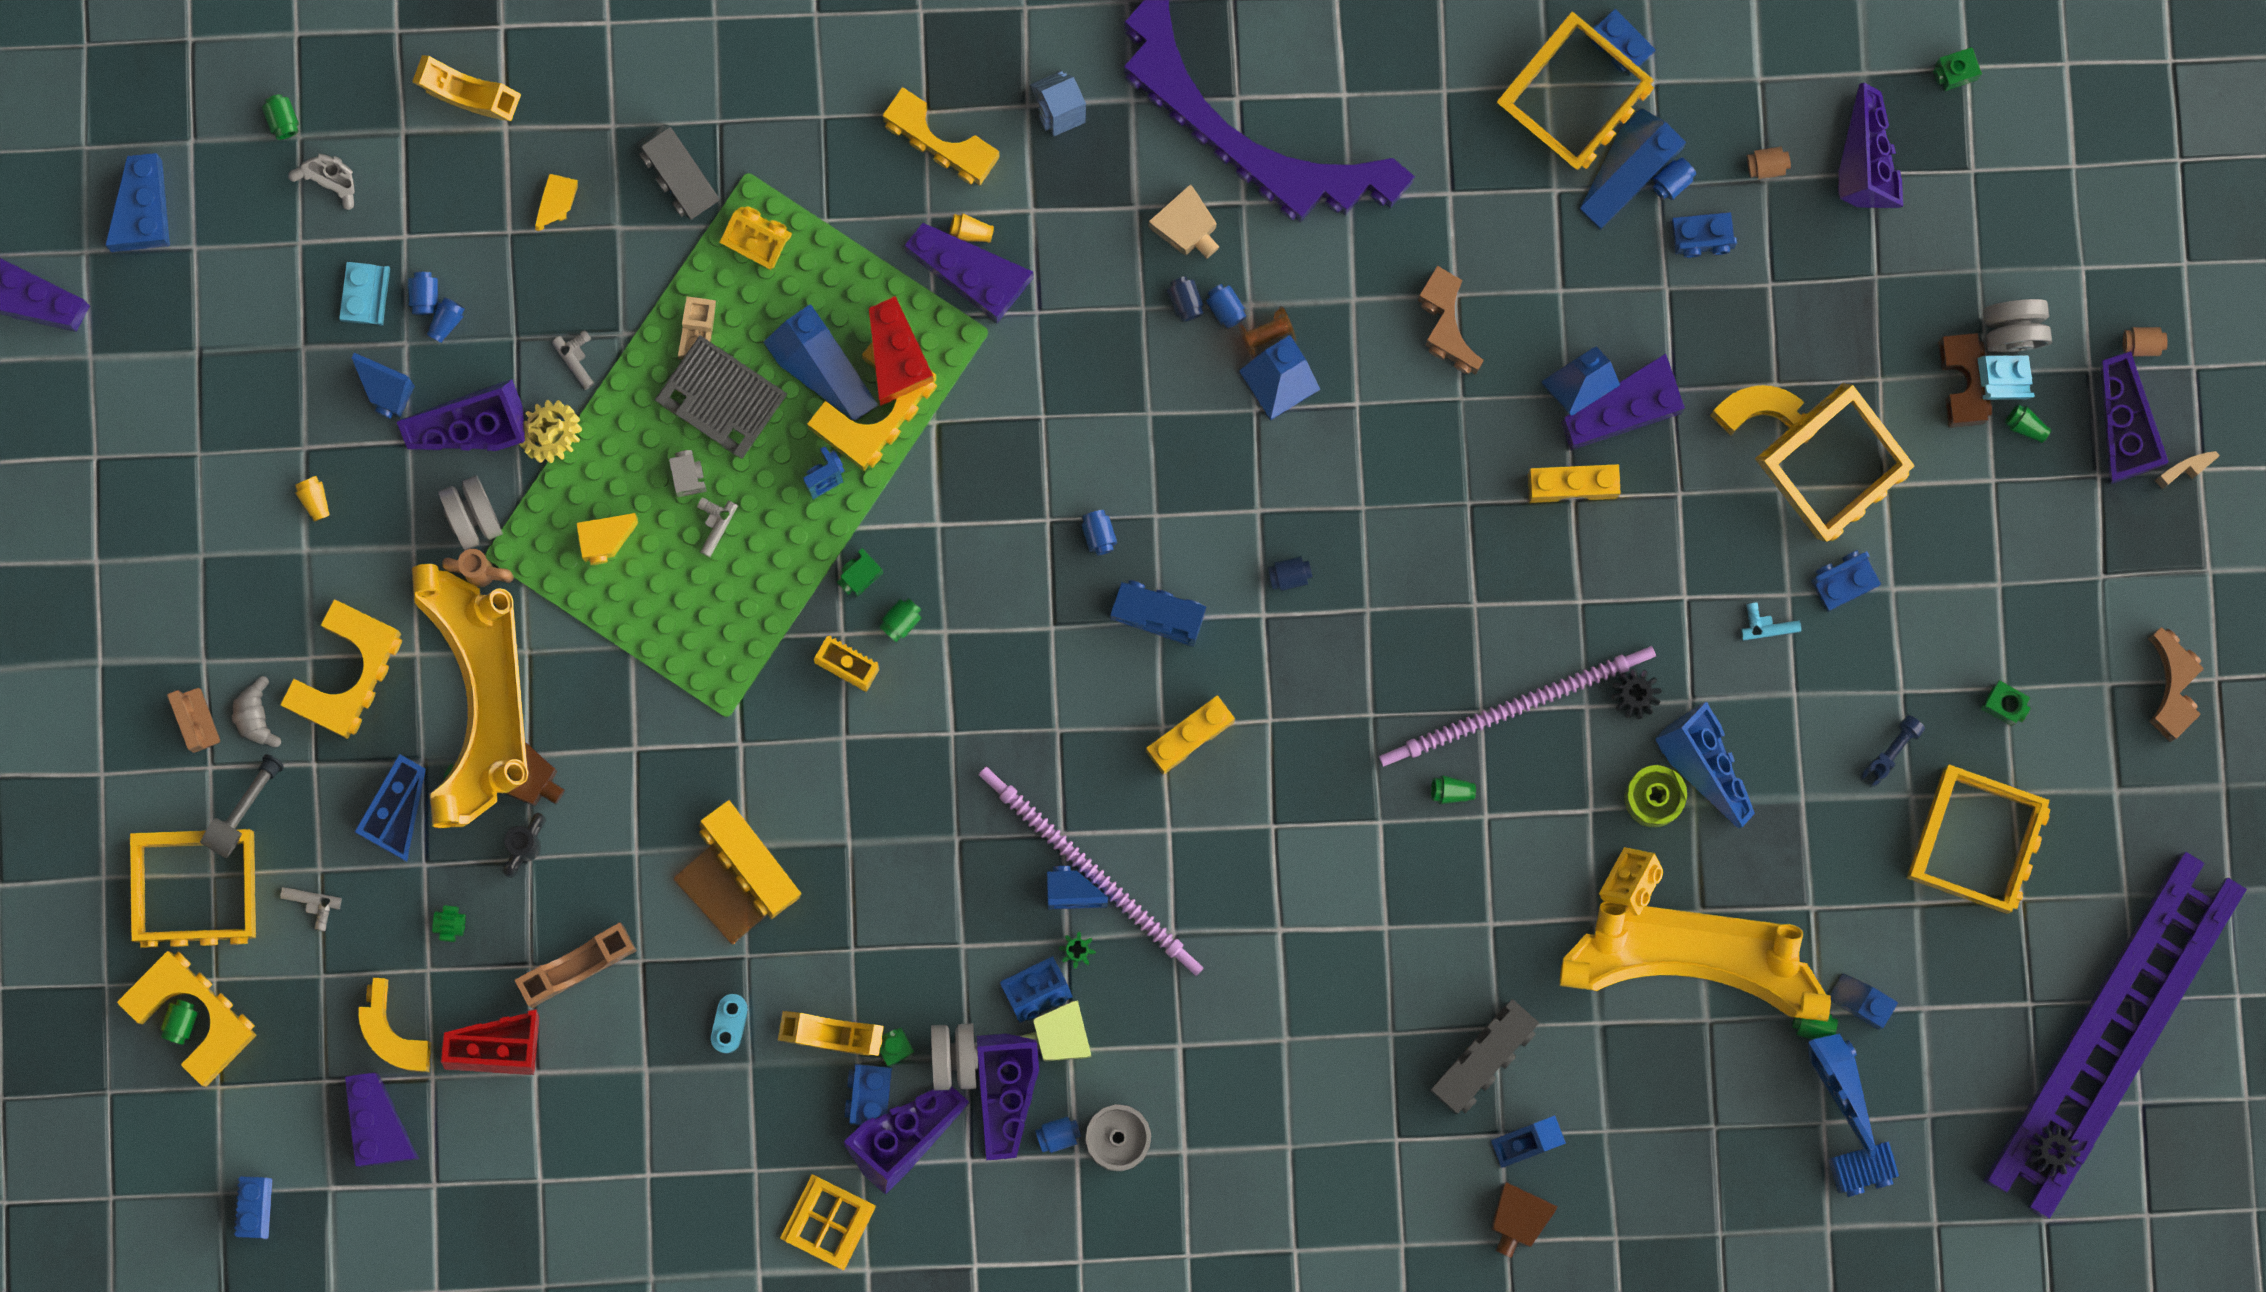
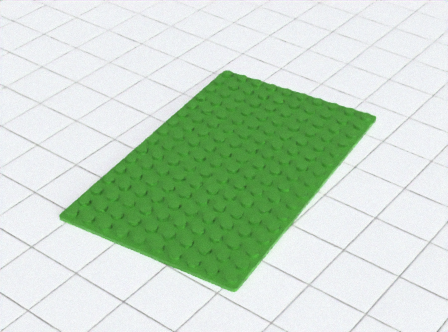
M747 173L740 180L580 414V421L577 424L582 428V431L575 433L580 440L577 443H571L570 446L573 448V451L568 452L565 450L563 452L564 459L561 460L558 456H554L553 463L547 462L502 528L503 535L495 538L485 556L491 563L499 568L510 570L515 579L724 717H729L988 336V329L753 174ZM752 207L761 213V217L768 221L775 220L784 224L787 227L786 230L792 233L772 270L719 243L733 213L738 208ZM687 296L716 300L711 343L787 393V396L743 459L735 456L719 445V443L655 401V398L682 361L678 359ZM896 296L930 370L936 374L937 380L934 383L937 384V387L928 399L922 397L916 405L919 410L911 421L904 420L898 429L901 433L891 445L886 443L880 452L883 455L873 468L868 466L863 471L808 429L807 423L826 400L782 369L763 342L787 319L811 304L878 404L876 408L855 422L864 425L878 423L892 412L896 399L880 406L876 369L863 360L862 354L872 342L869 308ZM674 390L670 398L682 404L686 396ZM735 429L729 434V437L739 444L745 437ZM826 446L829 453L833 450L836 452L843 464L842 467L845 472L841 473L843 483L812 499L803 478L807 476L806 472L818 464L826 465L820 448ZM692 450L695 462H701L704 478L699 479V482L704 481L707 492L678 497L675 491L669 459L675 458V453ZM702 497L724 508L728 500L738 505L710 558L700 553L712 528L705 524L710 513L697 508ZM729 512L720 513L721 518L726 520ZM632 513L637 515V526L616 555L607 558V563L590 565V561L585 562L583 560L577 523Z

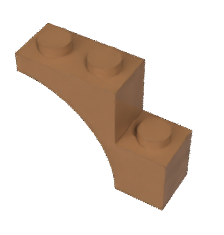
M1437 266L1418 299L1425 311L1436 315L1437 312L1442 315L1429 336L1426 346L1430 348L1428 351L1433 356L1444 360L1446 357L1455 362L1454 367L1462 373L1469 375L1472 372L1476 375L1484 360L1467 346L1458 330L1455 318L1456 296L1463 280Z
M2161 627L2148 640L2154 645L2161 657L2166 679L2165 691L2159 709L2149 722L2169 742H2172L2201 715L2196 710L2198 708L2197 704L2187 695L2182 696L2180 692L2204 668L2199 664L2201 662L2200 658L2189 649L2186 651L2178 643L2180 639L2170 629L2165 630Z

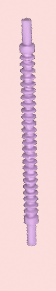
M1650 646L1625 657L1622 654L1613 658V662L1607 660L1606 665L1599 663L1598 668L1592 666L1591 671L1588 672L1584 669L1583 674L1575 673L1574 678L1568 676L1566 681L1560 679L1559 684L1552 682V686L1548 687L1545 685L1544 690L1537 688L1536 693L1533 694L1530 691L1527 697L1522 694L1519 700L1513 698L1512 703L1505 701L1504 706L1498 704L1497 709L1490 707L1489 712L1483 710L1481 712L1482 715L1479 716L1475 713L1474 718L1466 717L1465 722L1459 720L1457 725L1451 723L1450 728L1443 726L1442 731L1436 729L1435 734L1431 735L1428 732L1425 738L1421 735L1417 741L1415 738L1408 740L1405 746L1380 755V762L1384 767L1409 756L1412 758L1421 755V751L1427 753L1430 747L1435 750L1436 745L1444 746L1445 741L1451 743L1453 738L1459 740L1460 735L1467 737L1468 732L1474 734L1475 729L1478 728L1482 731L1483 726L1491 727L1492 722L1498 724L1500 719L1506 721L1507 716L1514 718V714L1518 713L1521 715L1522 710L1529 712L1530 707L1533 706L1536 709L1538 707L1537 704L1545 705L1546 700L1553 702L1554 697L1560 699L1562 694L1568 696L1569 691L1576 693L1577 688L1580 687L1583 690L1586 684L1591 687L1593 681L1600 683V679L1607 680L1608 675L1615 677L1617 672L1619 674L1628 672L1629 667L1656 657L1655 651Z

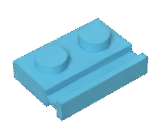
M354 262L346 263L340 321L383 326L390 276L389 266L383 267Z
M1982 356L1977 358L1981 387H1985L1986 395H1983V400H2027L2034 397V393L2030 391V385L2033 383L2029 356Z

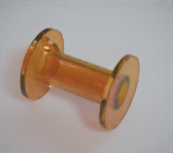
M1280 306L1279 310L1275 312L1273 321L1246 331L1242 323L1238 324L1241 336L1252 359L1256 358L1254 347L1288 334L1291 335L1294 342L1296 341L1294 329L1283 306Z

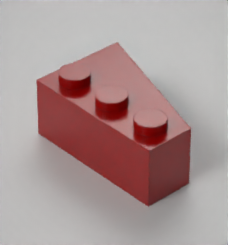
M896 296L870 307L869 316L880 406L934 382V378Z
M537 1009L513 1017H503L500 1020L485 1024L479 1023L444 1032L441 1057L444 1069L534 1075L540 1018Z

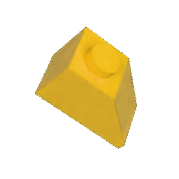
M632 513L577 523L583 560L585 562L590 561V565L607 563V558L616 555L637 526V515Z

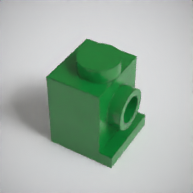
M863 548L858 551L860 558L857 561L853 558L841 569L843 574L840 576L841 578L837 581V584L847 595L853 592L858 597L883 574L882 568Z
M901 1027L882 1035V1044L879 1051L888 1068L915 1054Z

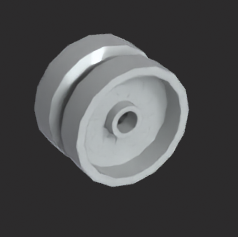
M2016 300L1994 304L1983 309L1985 325L1995 328L1986 335L1989 352L2027 351L2052 344L2051 328L2045 324H2040L2049 318L2048 302L2046 300Z
M477 475L463 480L462 489L467 498L464 501L458 490L453 486L438 491L445 508L443 511L446 519L464 550L479 545V536L475 529L477 525H479L484 537L488 540L503 535L494 510Z
M973 1023L957 1025L955 1029L956 1043H950V1029L947 1025H931L934 1091L950 1090L952 1086V1071H957L958 1086L961 1089H976L978 1052L977 1042H974Z
M1115 1104L1101 1109L1092 1117L1087 1126L1085 1142L1088 1153L1096 1164L1110 1171L1121 1172L1132 1169L1143 1161L1150 1149L1151 1131L1148 1122L1139 1111L1130 1106ZM1116 1132H1121V1135H1124V1141L1120 1144L1115 1143L1112 1139Z

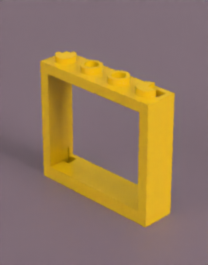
M1571 12L1498 99L1497 103L1576 170H1579L1582 166L1587 169L1596 159L1597 155L1594 152L1600 144L1606 146L1616 135V132L1613 131L1620 121L1625 124L1633 115L1635 110L1632 106L1637 100L1641 99L1644 101L1653 91L1654 87L1651 84L1654 79L1576 13ZM1577 27L1641 80L1578 157L1514 104Z
M1846 383L1838 386L1755 458L1818 540L1825 542L1837 539L1843 533V528L1847 524L1859 520L1866 513L1865 509L1870 504L1881 501L1887 495V490L1892 485L1903 482L1909 476L1908 472L1915 466L1856 388ZM1851 403L1896 461V464L1824 525L1778 464L1846 405Z
M1948 764L1944 767L1906 878L2006 914L2011 913L2013 908H2018L2019 902L2022 900L2023 893L2019 891L2022 881H2027L2031 874L2033 865L2029 864L2032 853L2036 854L2040 847L2042 837L2038 836L2041 825L2046 826L2049 820L2051 809L2047 807L2050 800ZM1955 781L2033 808L2002 901L1925 874Z
M250 829L237 830L242 833L237 844H243L245 929L145 932L144 848L202 846L203 844L200 841L206 831L130 833L132 941L140 943V948L158 947V942H170L171 947L188 946V941H200L201 946L218 945V940L230 939V944L241 945L248 944V939H256L254 831Z

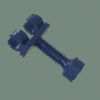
M1906 715L1899 724L1902 731L1898 737H1896L1884 754L1881 752L1869 764V767L1862 772L1861 781L1867 776V773H1874L1876 781L1871 784L1870 787L1872 788L1888 776L1890 770L1896 765L1893 760L1911 738L1918 739L1925 731L1924 725L1915 717Z

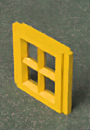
M812 1174L780 1239L845 1270L876 1205ZM822 1191L837 1198L827 1218L812 1211ZM842 1201L857 1208L847 1228L832 1221ZM809 1216L824 1223L814 1244L799 1237ZM829 1226L844 1233L834 1254L819 1247Z

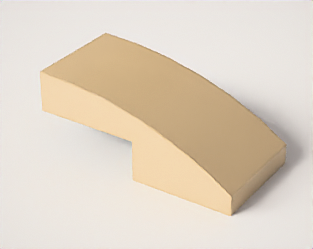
M686 297L678 359L683 360L699 335L711 342L716 300Z
M2214 451L2190 457L2168 469L2155 481L2163 489L2184 471L2193 479L2220 455Z

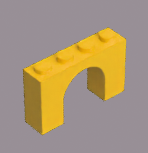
M871 342L862 354V358L876 369L873 342ZM932 372L935 382L937 380L936 374ZM932 382L897 398L892 412L884 420L870 425L859 424L850 420L825 401L807 423L808 429L865 471L868 466L873 468L883 455L880 452L886 443L891 445L901 433L898 429L904 420L911 421L919 410L916 405L922 397L928 399L936 389L937 384Z
M334 599L321 626L325 630L354 643L359 648L364 662L361 678L353 688L341 694H326L293 679L280 705L348 739L350 734L355 735L362 723V719L359 716L364 707L368 709L372 704L376 694L373 692L377 681L382 682L389 669L386 663L391 654L394 656L397 654L402 644V639H400L401 633L397 629Z
M167 951L117 1003L137 1023L143 1025L170 998L181 994H190L198 997L209 1011L210 1029L205 1040L188 1056L181 1066L198 1083L207 1087L257 1036L251 1030L255 1025L244 1014L238 1017L230 1009L233 1006L232 1002L222 993L216 996L209 989L212 983L200 972L195 975L188 968L191 963L179 951L175 955Z

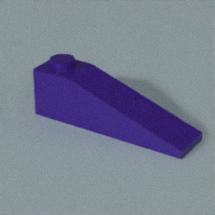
M1864 82L1858 86L1839 168L1838 192L1840 199L1858 208L1903 207L1902 177L1900 170L1895 171L1891 155L1896 154L1894 144L1889 143L1885 131L1889 127L1882 92Z

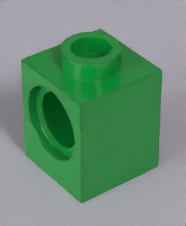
M1999 680L1993 685L1981 710L2013 726L2017 721L2022 723L2029 713L2031 707L2027 706L2030 697ZM2004 697L2013 700L2015 704L2013 712H2007L2002 708L2001 701Z

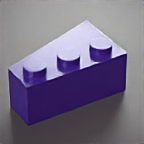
M368 1073L346 1076L355 1166L366 1167L418 1160L419 1157L412 1146L380 1075Z

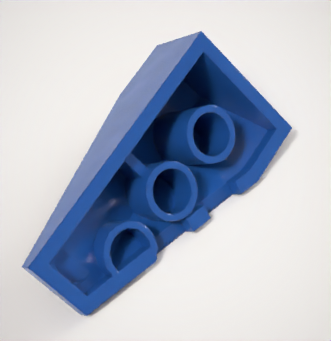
M1641 108L1621 127L1580 210L1601 230L1682 151L1686 142L1665 121Z
M811 304L787 319L763 342L782 369L793 375L850 420L855 422L878 406Z
M1704 702L1669 724L1655 740L1669 763L1739 829L1749 821L1755 812L1743 781L1740 778H1736L1732 762H1735L1732 752L1726 753L1721 737L1725 736L1722 726L1708 703Z
M1840 1034L1809 1041L1810 1063L1869 1158L1875 1157L1876 1147L1854 1058L1857 1056L1855 1048L1849 1040L1844 1042Z

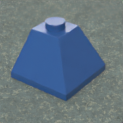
M1291 335L1266 349L1239 371L1270 421L1320 390L1305 357Z
M1597 346L1541 381L1543 386L1570 416L1620 386L1611 361Z
M353 353L352 360L369 401L376 407L374 412L388 419H391L392 415L400 418L415 387L410 378L375 361Z
M1053 866V872H1047L1048 910L1108 907V897L1078 871H1071V866Z

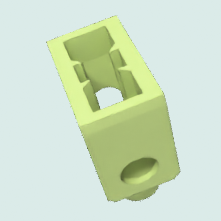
M1078 1000L1033 1019L1036 1032L1021 1035V1037L1037 1040V1049L1041 1050L1043 1061L1091 1057Z

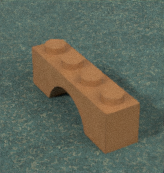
M618 923L594 936L574 951L550 963L541 965L515 979V982L527 1005L530 1008H534L633 954L637 950L623 924Z

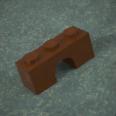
M1978 333L1944 336L1938 342L1942 370H1957L1965 376L1967 381L1965 392L1950 394L1945 399L1949 428L1984 425L1989 420L1988 416L1992 415L1991 400H1983L1985 387H1981L1977 359L1985 356L1984 343L1979 341Z

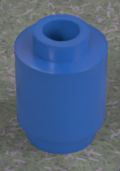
M1682 157L1677 161L1673 160L1653 178L1655 184L1653 190L1661 199L1665 200L1668 198L1673 200L1693 182L1692 178L1696 176V171Z
M415 272L414 278L408 279L409 307L412 308L413 315H433L435 313V307L438 304V278L432 277L431 272Z
M1220 284L1207 293L1210 298L1206 300V303L1221 325L1224 324L1227 329L1232 328L1247 317L1244 313L1245 307L1230 285L1224 287L1223 284Z
M1104 510L1094 511L1082 516L1083 524L1081 526L1089 552L1096 551L1097 556L1112 552L1114 550L1113 546L1118 542L1110 517L1106 516Z
M1069 1116L1042 1124V1128L1035 1130L1042 1153L1046 1151L1053 1153L1077 1145L1076 1138L1081 1137L1077 1121H1070Z

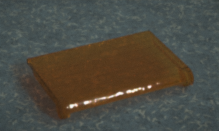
M712 844L676 875L674 880L727 940L734 945L765 916H762L754 906L753 902L756 899L750 891L745 893L739 887L735 880L738 876L731 867L726 869L719 861L717 854L720 852Z

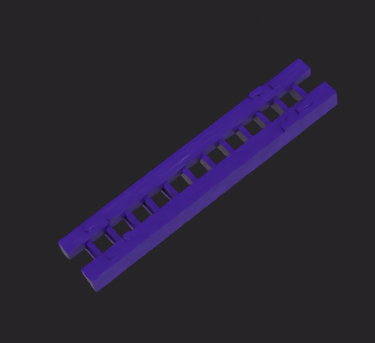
M2188 852L2179 854L1983 1181L2004 1193L2009 1191L2017 1176H2020L2034 1186L2039 1184L2040 1188L2028 1208L2032 1209L2035 1214L2043 1219L2051 1218L2247 890L2230 878L2224 879L2213 899L2191 887L2205 863ZM2184 898L2205 910L2198 924L2176 912ZM2169 924L2190 935L2183 949L2161 937ZM2154 948L2175 960L2167 975L2146 962ZM2139 973L2160 986L2152 1000L2131 988ZM2124 997L2129 998L2146 1009L2137 1025L2116 1013ZM2109 1022L2131 1034L2122 1051L2100 1038ZM2094 1047L2116 1059L2107 1076L2085 1063ZM2079 1072L2101 1085L2092 1101L2070 1089ZM2064 1097L2086 1110L2076 1127L2055 1114ZM2050 1122L2053 1125H2060L2062 1131L2068 1129L2072 1131L2068 1141L2078 1139L2079 1144L2071 1147L2072 1150L2080 1151V1156L2070 1157L2075 1161L2076 1166L2071 1168L2065 1164L2067 1174L2061 1175L2056 1169L2054 1176H2048L2047 1174L2045 1178L2024 1164L2032 1152L2028 1149V1146L2032 1144L2038 1145L2032 1138L2033 1134L2037 1133L2042 1136V1127L2048 1126ZM2053 1147L2048 1149L2050 1156L2055 1155L2057 1158L2059 1157L2056 1153L2060 1151Z

